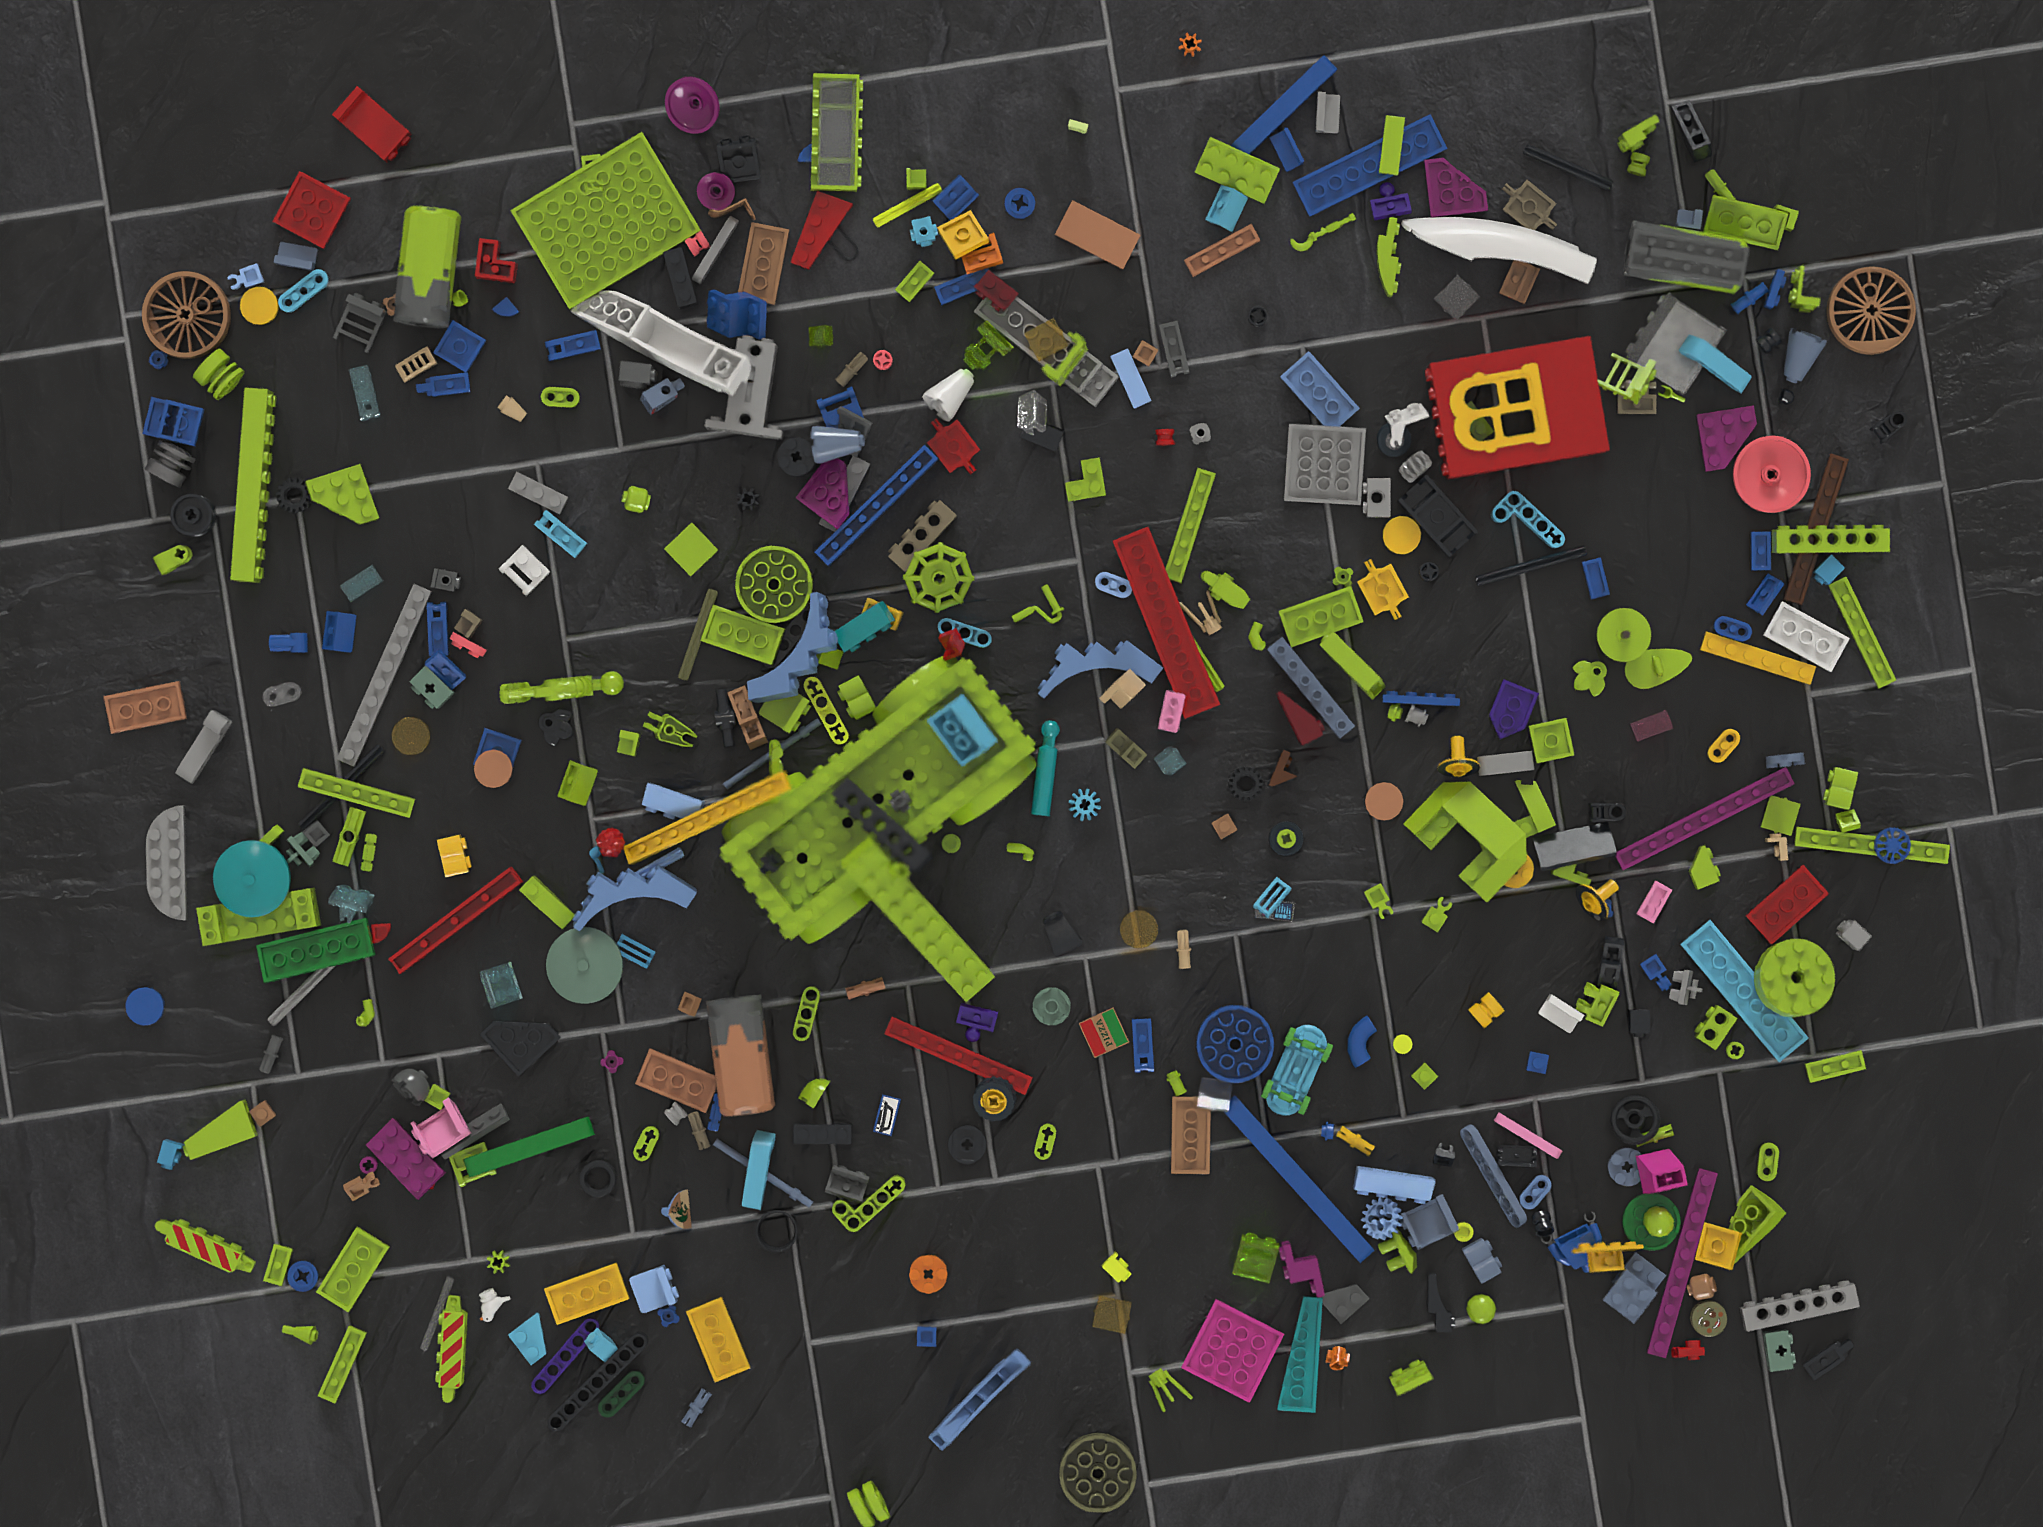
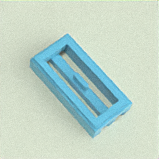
M1276 877L1254 903L1253 908L1258 909L1261 914L1263 913L1265 917L1269 918L1292 888ZM1276 884H1280V886L1266 901V903L1263 906H1261V902L1266 898V896L1271 892V890L1276 886ZM1283 888H1285L1286 890L1281 894V896L1267 911L1266 908L1271 904V902L1280 893V891Z

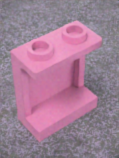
M1171 691L1165 692L1157 729L1174 733L1178 731L1185 699L1184 694Z
M449 1097L442 1101L445 1108L420 1124H416L414 1121L411 1122L413 1127L411 1132L416 1140L420 1141L419 1147L424 1154H429L432 1158L471 1134L457 1105Z

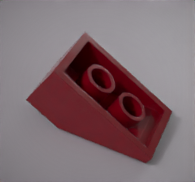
M1282 692L1276 693L1300 745H1304L1323 735L1324 727L1320 720L1316 721L1315 717Z

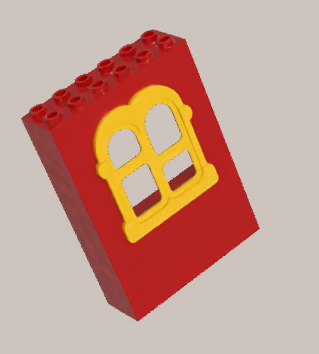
M1590 336L1430 363L1425 370L1426 381H1430L1431 386L1428 389L1429 399L1433 400L1434 403L1433 408H1431L1432 417L1437 421V426L1434 427L1436 438H1440L1438 453L1439 457H1443L1444 461L1441 465L1442 475L1446 476L1447 480L1601 454L1610 450ZM1526 378L1530 400L1509 404L1506 396L1505 382L1507 380ZM1490 383L1497 385L1499 406L1473 410L1465 404L1464 395L1470 387ZM1527 409L1532 410L1535 432L1511 437L1503 435L1500 418L1503 413ZM1491 416L1494 424L1495 439L1488 441L1475 440L1469 432L1471 422L1480 417Z

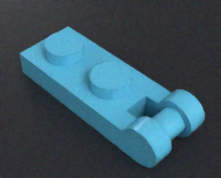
M547 510L543 512V517L534 523L537 528L574 558L587 545L583 539ZM550 520L553 525L548 529L545 525Z

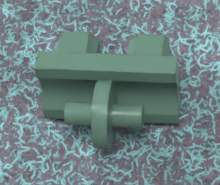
M302 832L287 839V842L296 851L294 853L290 848L286 851L290 856L287 859V863L290 864L294 861L299 866L302 863L298 858L300 856L311 867L314 864V860L320 855V852L314 846L306 852L302 849L301 846L308 841Z

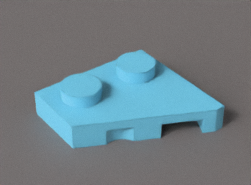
M538 1312L508 1334L530 1365L547 1354L540 1314Z

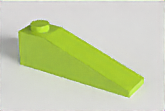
M1752 1185L1739 1199L1736 1205L1738 1206L1737 1210L1730 1219L1731 1224L1728 1229L1742 1232L1734 1264L1766 1236L1786 1214L1773 1199Z

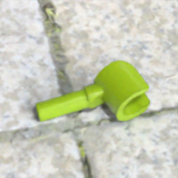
M1661 385L1666 391L1664 394L1658 392L1659 396L1664 398L1671 397L1681 402L1685 401L1684 397L1675 394L1670 387Z

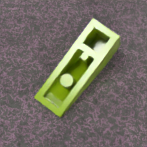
M532 876L519 889L561 929L575 915L536 876Z

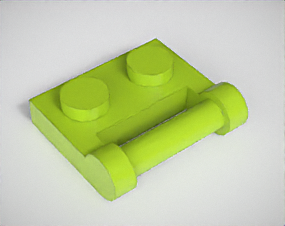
M777 739L769 742L770 777L783 771V764L779 760L783 755V750Z
M485 1142L461 1150L449 1157L460 1187L466 1186V1183L484 1176L497 1174L496 1169L469 1178L468 1175L463 1176L461 1172L466 1170L463 1159L488 1151Z

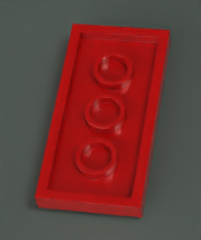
M1802 865L1745 916L1772 945L1829 893L1809 870Z

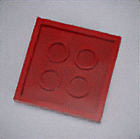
M299 171L272 222L325 249L351 198Z

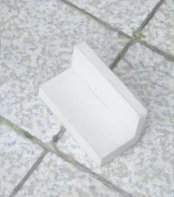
M1552 994L1548 996L1538 1012L1541 1016L1568 1033H1571L1578 1021H1581L1584 1017L1582 1013Z

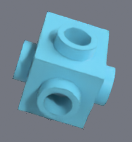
M930 216L911 220L913 229L910 230L912 241L916 240L917 245L921 244V247L932 245V241H936L935 236L938 235L936 224L932 225ZM926 230L927 234L922 235L921 231Z

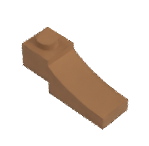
M744 685L727 692L750 750L768 743L753 703L748 700L746 686Z

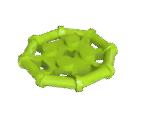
M938 542V544L918 552L915 551L911 563L903 575L912 598L911 602L931 609L935 613H939L941 610L954 605L962 604L972 581H974V576H972L966 559V553L948 547L943 542ZM937 553V558L926 562L924 557ZM943 553L950 555L955 559L952 562L948 561L947 559H943ZM919 562H921L923 567H921L919 575H915L914 572ZM957 565H961L964 575H958ZM938 573L940 575H944V577L941 578L942 582L940 583L937 580L934 581V578ZM914 581L920 582L922 587L920 592H917ZM959 581H962L963 584L957 594L955 587ZM928 594L935 597V601L931 602L923 597ZM948 595H952L954 597L943 602H941L940 599Z

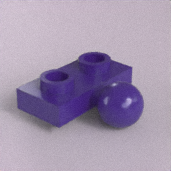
M1389 182L1383 183L1379 188V192L1384 198L1370 200L1374 221L1411 214L1412 209L1408 193L1392 196L1395 191L1394 186Z
M961 1003L956 1023L971 1026L966 1030L965 1036L968 1041L976 1042L981 1035L979 1029L994 1031L998 1012Z

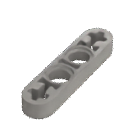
M732 216L727 219L694 273L692 280L698 284L704 281L738 225L739 220Z

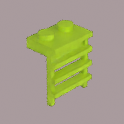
M1612 353L1611 358L1617 361L1606 381L1603 382L1598 379V385L1603 387L1602 389L1605 391L1606 389L1612 391L1614 395L1619 394L1623 396L1625 400L1630 399L1634 401V404L1637 405L1642 395L1645 396L1649 388V382L1653 381L1656 376V361L1649 359L1646 366L1643 367ZM1622 362L1627 367L1614 387L1610 385V382ZM1633 367L1637 369V372L1625 392L1620 388Z

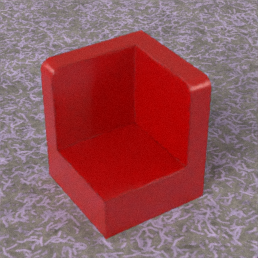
M957 628L939 635L938 639L945 649L943 656L945 661L962 654L965 642Z

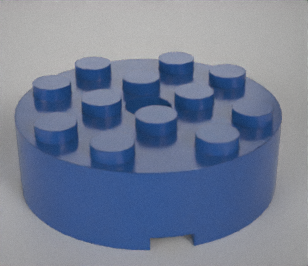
M1228 1005L1216 1009L1204 1019L1198 1030L1196 1047L1201 1063L1211 1075L1225 1082L1241 1083L1257 1077L1265 1070L1273 1055L1274 1039L1268 1023L1255 1010L1242 1005ZM1232 1039L1240 1040L1241 1045L1238 1049L1230 1047Z

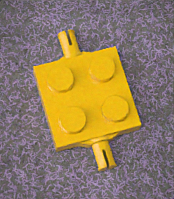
M1372 559L1364 562L1369 573L1365 578L1357 581V584L1374 615L1390 610L1394 620L1402 617L1396 606L1401 601L1409 598L1392 564L1376 569Z

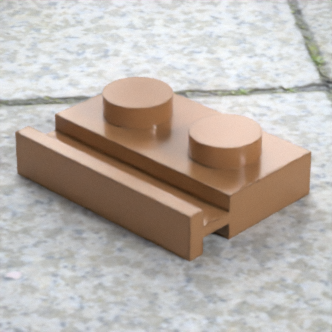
M1513 260L1499 294L1525 304L1540 268L1523 261Z

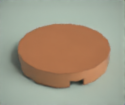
M498 750L485 751L477 758L474 766L475 776L478 781L490 788H497L506 784L511 778L513 771L510 758Z
M1377 783L1366 793V809L1371 816L1378 820L1393 819L1402 809V793L1391 783Z

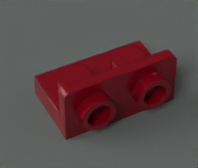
M990 270L974 286V289H976L975 294L983 300L985 298L990 300V306L998 312L1000 310L1005 312L1019 294Z

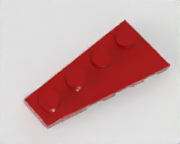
M817 191L790 263L809 270L854 204Z

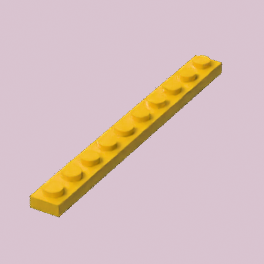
M781 771L625 845L623 849L628 864L638 863L792 790L786 772Z

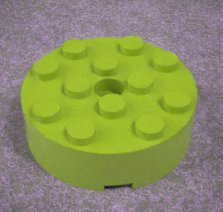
M766 546L753 551L743 560L737 571L735 589L740 604L751 616L767 623H783L794 619L806 608L810 601V593L813 592V578L808 565L797 553L785 547ZM772 579L779 581V587L776 590L769 588V582Z
M1790 939L1776 943L1763 952L1755 967L1754 985L1759 999L1768 1009L1784 1017H1800L1816 1012L1827 1003L1834 989L1835 972L1830 958L1818 945L1803 939ZM1792 974L1797 976L1796 983L1791 979Z

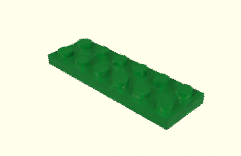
M367 918L256 945L264 983L375 956Z

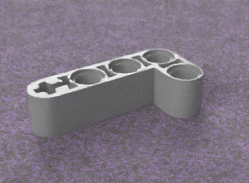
M212 710L204 720L203 729L180 763L176 774L192 784L220 743L232 721L219 712Z

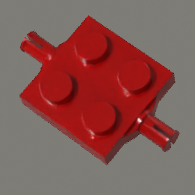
M938 418L935 419V422L932 421L931 424L937 430V433L927 444L949 473L962 466L966 468L970 475L973 473L971 469L975 472L977 469H975L970 460L980 449L960 422L956 420L952 424L943 427Z

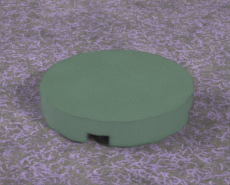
M1048 987L1041 990L1033 1001L1035 1017L1046 1025L1062 1023L1070 1012L1068 996L1056 987Z

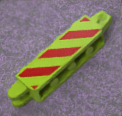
M162 1219L155 1223L156 1230L166 1235L165 1241L167 1245L230 1273L239 1269L250 1273L255 1266L256 1261L245 1255V1251L241 1250L242 1247L235 1243L230 1245L224 1242L225 1239L218 1235L212 1237L206 1234L207 1231L200 1227L195 1229L189 1226L190 1223L183 1219L173 1222Z
M449 1295L446 1308L443 1310V1313L439 1314V1325H442V1331L438 1333V1344H441L440 1352H437V1363H440L439 1371H436L435 1381L439 1383L438 1388H442V1400L447 1403L452 1402L456 1389L464 1383L468 1314L465 1310H462L461 1297L458 1295Z

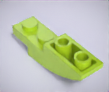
M1393 217L1388 219L1386 236L1379 235L1377 240L1378 272L1387 297H1392L1393 293H1397L1398 282L1395 281L1396 274H1400L1401 263L1398 262L1399 257L1391 256V254L1396 252L1397 243L1394 242V236L1398 235L1400 228L1397 218Z

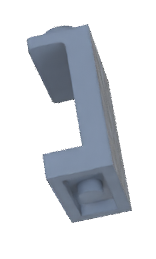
M1443 1194L1406 1213H1401L1403 1219L1400 1220V1223L1404 1230L1408 1229L1411 1235L1408 1236L1409 1242L1412 1247L1416 1246L1417 1250L1459 1231V1227Z

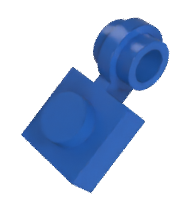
M1656 954L1640 964L1650 980L1658 977L1659 980L1656 983L1662 991L1670 989L1669 986L1672 984L1666 975L1661 976V973L1666 971V968Z

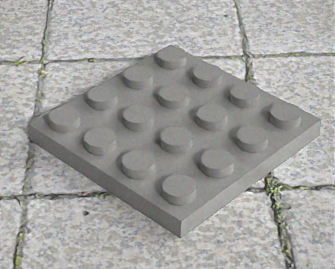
M1289 424L1284 501L1361 505L1366 428Z

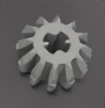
M1418 451L1400 466L1399 472L1408 482H1413L1431 467L1432 461L1423 451Z

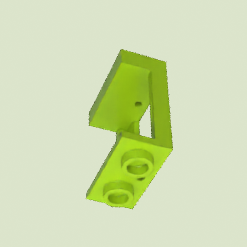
M1070 332L1068 333L1075 346L1058 369L1055 370L1047 363L1042 368L1044 374L1059 386L1064 383L1088 350L1085 345L1087 342L1077 333L1074 335Z

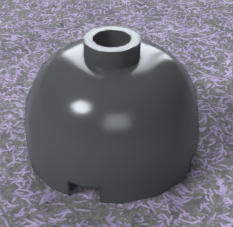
M405 1069L400 1071L391 1080L394 1082L393 1085L404 1098L407 1099L409 1097L413 1099L411 1103L416 1106H420L429 1095L430 1088L426 1080L428 1076L422 1070Z

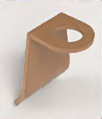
M746 198L723 210H709L708 212L711 218H719L744 205L752 220H756Z

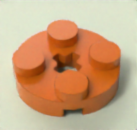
M923 1255L912 1263L909 1277L915 1289L930 1294L939 1291L945 1285L948 1273L942 1259L935 1255ZM925 1269L927 1271L933 1270V1278H924L925 1273L923 1271Z

